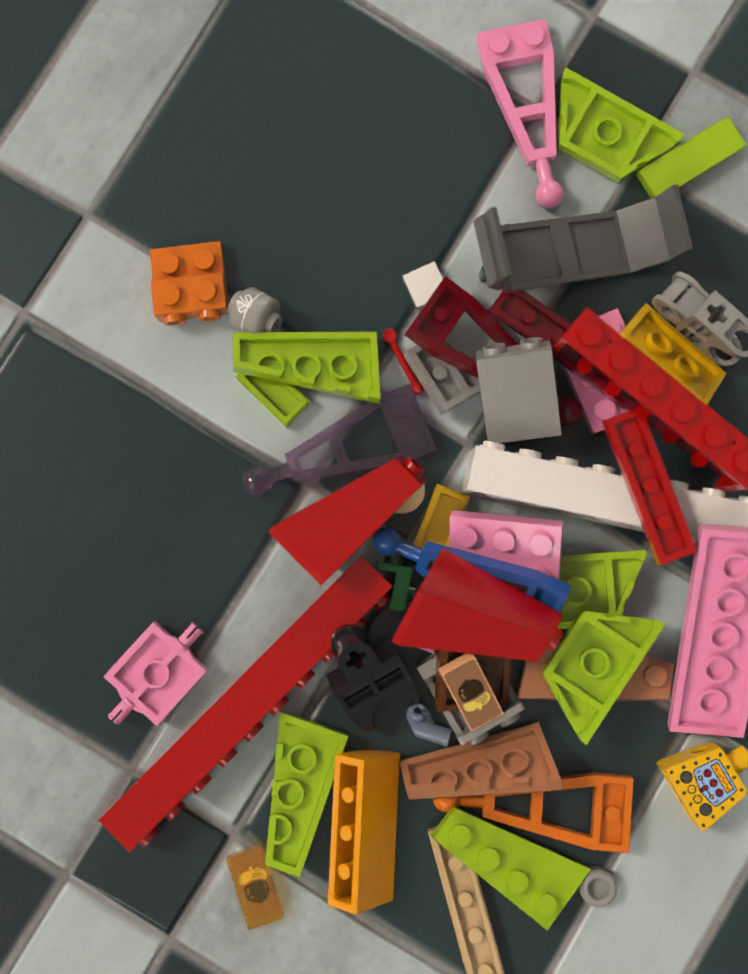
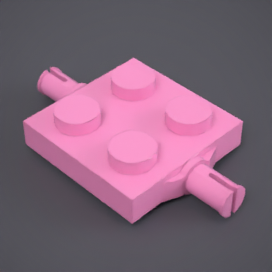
M156 621L153 622L103 676L117 689L122 699L113 711L108 714V717L112 720L122 710V713L113 721L115 724L120 725L129 713L135 710L143 713L158 726L204 676L208 669L194 657L189 648L204 633L201 628H198L189 637L198 625L192 622L178 638L169 634Z

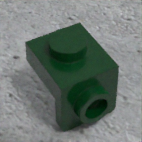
M385 556L384 562L376 561L375 568L396 572L389 608L404 612L406 604L411 605L415 596L416 583L410 582L413 568L405 566L406 559Z

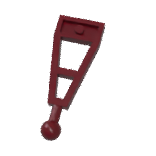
M445 276L404 335L433 357L478 378L475 359L443 344L464 312L495 343H505V347L518 345V343L472 295ZM557 395L560 424L573 425L578 422L582 416V406L579 401L572 397L561 398Z

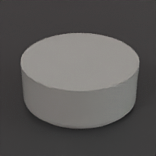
M600 866L589 867L591 871L578 887L579 892L589 905L594 907L607 906L616 896V882L605 868Z

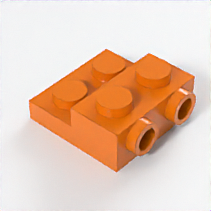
M220 241L150 249L153 280H151L154 316L160 322H164L168 326L185 324L186 319L200 317V321L209 322L220 320L221 315L228 314L229 300L223 247Z

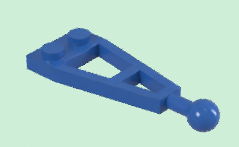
M382 527L376 531L373 537V545L378 553L385 556L397 553L417 562L414 571L425 578L434 564L431 560L435 561L442 548L499 579L528 586L526 594L559 612L571 589V585L527 567L428 541L423 548L417 547L402 540L400 533L393 527Z

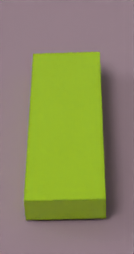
M726 116L640 169L636 176L650 198H654L672 185L678 184L680 189L743 150L747 144L730 118Z

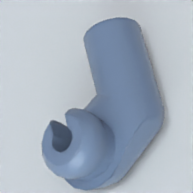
M418 702L411 707L409 706L406 710V717L414 735L420 739L448 747L452 729L435 724L429 709L423 703Z

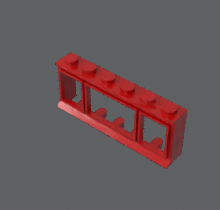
M586 308L551 348L552 356L554 357L568 344L582 356L575 366L578 374L585 375L595 366L611 379L603 390L606 397L614 398L624 390L639 402L635 408L642 407L646 419L652 413L667 425L660 436L662 443L666 445L673 444L681 436L696 449L689 457V464L692 467H703L710 460L725 472L712 487L713 489L725 492L748 490V438L589 308Z

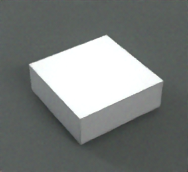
M435 261L402 276V280L416 310L423 308L443 279Z

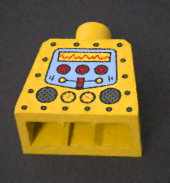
M708 741L656 762L690 821L702 832L714 824L747 794V789L738 774L748 769V751L742 745L725 754L720 746Z

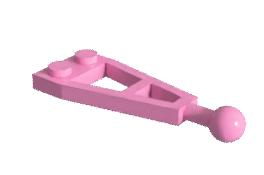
M542 19L477 33L476 41L483 72L526 166H536L540 183L535 193L536 201L545 209H553L562 202L564 190L560 183L553 180L550 162L555 161L557 150L554 50L547 21ZM541 61L543 102L515 108L498 69ZM543 119L544 147L534 149L522 123Z

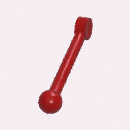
M386 329L383 332V341L392 347L411 383L410 390L412 394L421 395L424 392V387L417 381L396 342L397 334L395 330Z

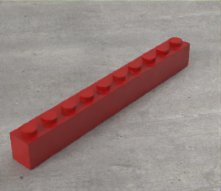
M361 555L98 821L128 852L138 843L145 847L160 832L156 825L164 817L171 821L185 807L186 804L182 799L191 790L197 795L209 783L212 777L208 773L217 764L223 768L238 753L234 746L243 737L249 742L264 727L260 720L269 711L275 716L289 702L290 699L286 694L295 685L301 689L315 675L311 668L320 659L327 663L334 656L330 645L333 633L344 625L352 624L362 628L367 623L363 616L372 607L379 611L391 599L392 595L388 591L393 587L392 584Z

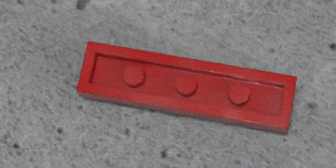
M642 407L602 421L656 564L664 565L696 553V546Z

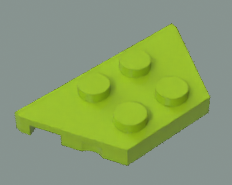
M565 68L560 86L558 150L619 183L678 145L683 139L684 133L574 71Z
M646 550L561 555L560 581L571 585V589L560 611L563 616L558 629H569L581 610L622 615L642 563L647 556Z
M586 610L580 611L541 670V673L581 742L586 745L588 744L666 625L664 622L640 617Z

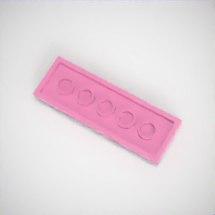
M699 523L696 540L697 552L694 553L667 725L670 732L744 738L748 719V527Z

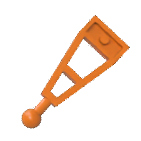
M591 772L560 776L563 790L593 787L590 834L542 821L543 794L547 791L432 798L435 807L445 813L449 812L453 807L459 806L482 808L483 818L591 850L629 853L634 778L631 775ZM531 793L529 817L494 807L495 797Z

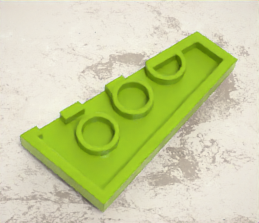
M233 332V372L377 404L380 403L377 332H259L257 334Z
M453 807L447 812L431 834L435 841L547 931L591 871L589 867L582 863L573 861L546 847L544 848L458 807Z

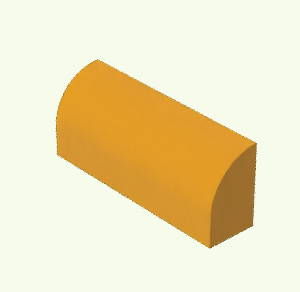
M357 750L335 754L328 906L357 915L393 901L400 753Z

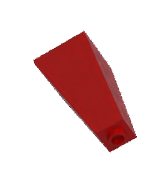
M399 455L274 525L268 533L322 585L427 481L422 476L424 470L413 458L408 457L405 459L402 455Z
M442 548L391 642L399 646L538 662L546 649L553 652L559 643L563 631L559 630L558 627L563 614Z

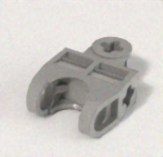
M676 272L672 277V283L661 295L657 294L652 299V305L657 312L675 324V328L719 367H729L739 359L748 357V350L742 351V344L735 335L736 331H743L748 334V319L716 290L709 295L693 277L684 272ZM682 293L680 298L674 303L673 301ZM716 348L732 356L730 360H722L717 356Z

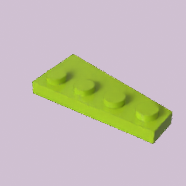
M280 710L265 865L300 877L334 780L335 754L343 753L349 734Z

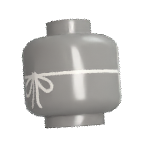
M255 287L236 292L229 302L227 313L230 316V323L234 329L240 332H251L253 334L259 332H278L282 325L283 317L280 315L281 307L279 301Z

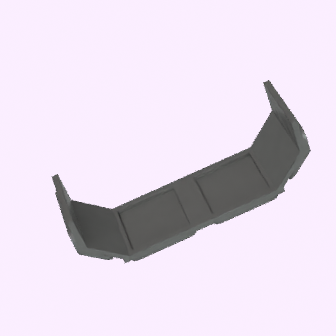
M678 184L672 185L654 198L617 211L500 225L497 208L491 207L473 221L488 288L497 291L502 289L504 293L631 274L639 270L674 261L693 249Z

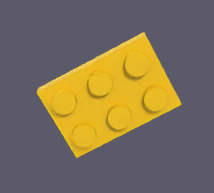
M647 303L644 304L620 332V335L706 405L727 374Z

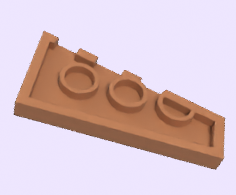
M546 649L538 662L524 660L516 700H556L541 673V670L553 654L552 651ZM645 656L617 700H669L674 663Z
M539 722L488 736L472 746L467 742L464 745L459 744L399 761L409 800L563 790L561 778Z

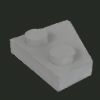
M444 341L443 344L451 347L450 343ZM418 345L406 350L403 355L441 415L481 393L479 378L433 357Z

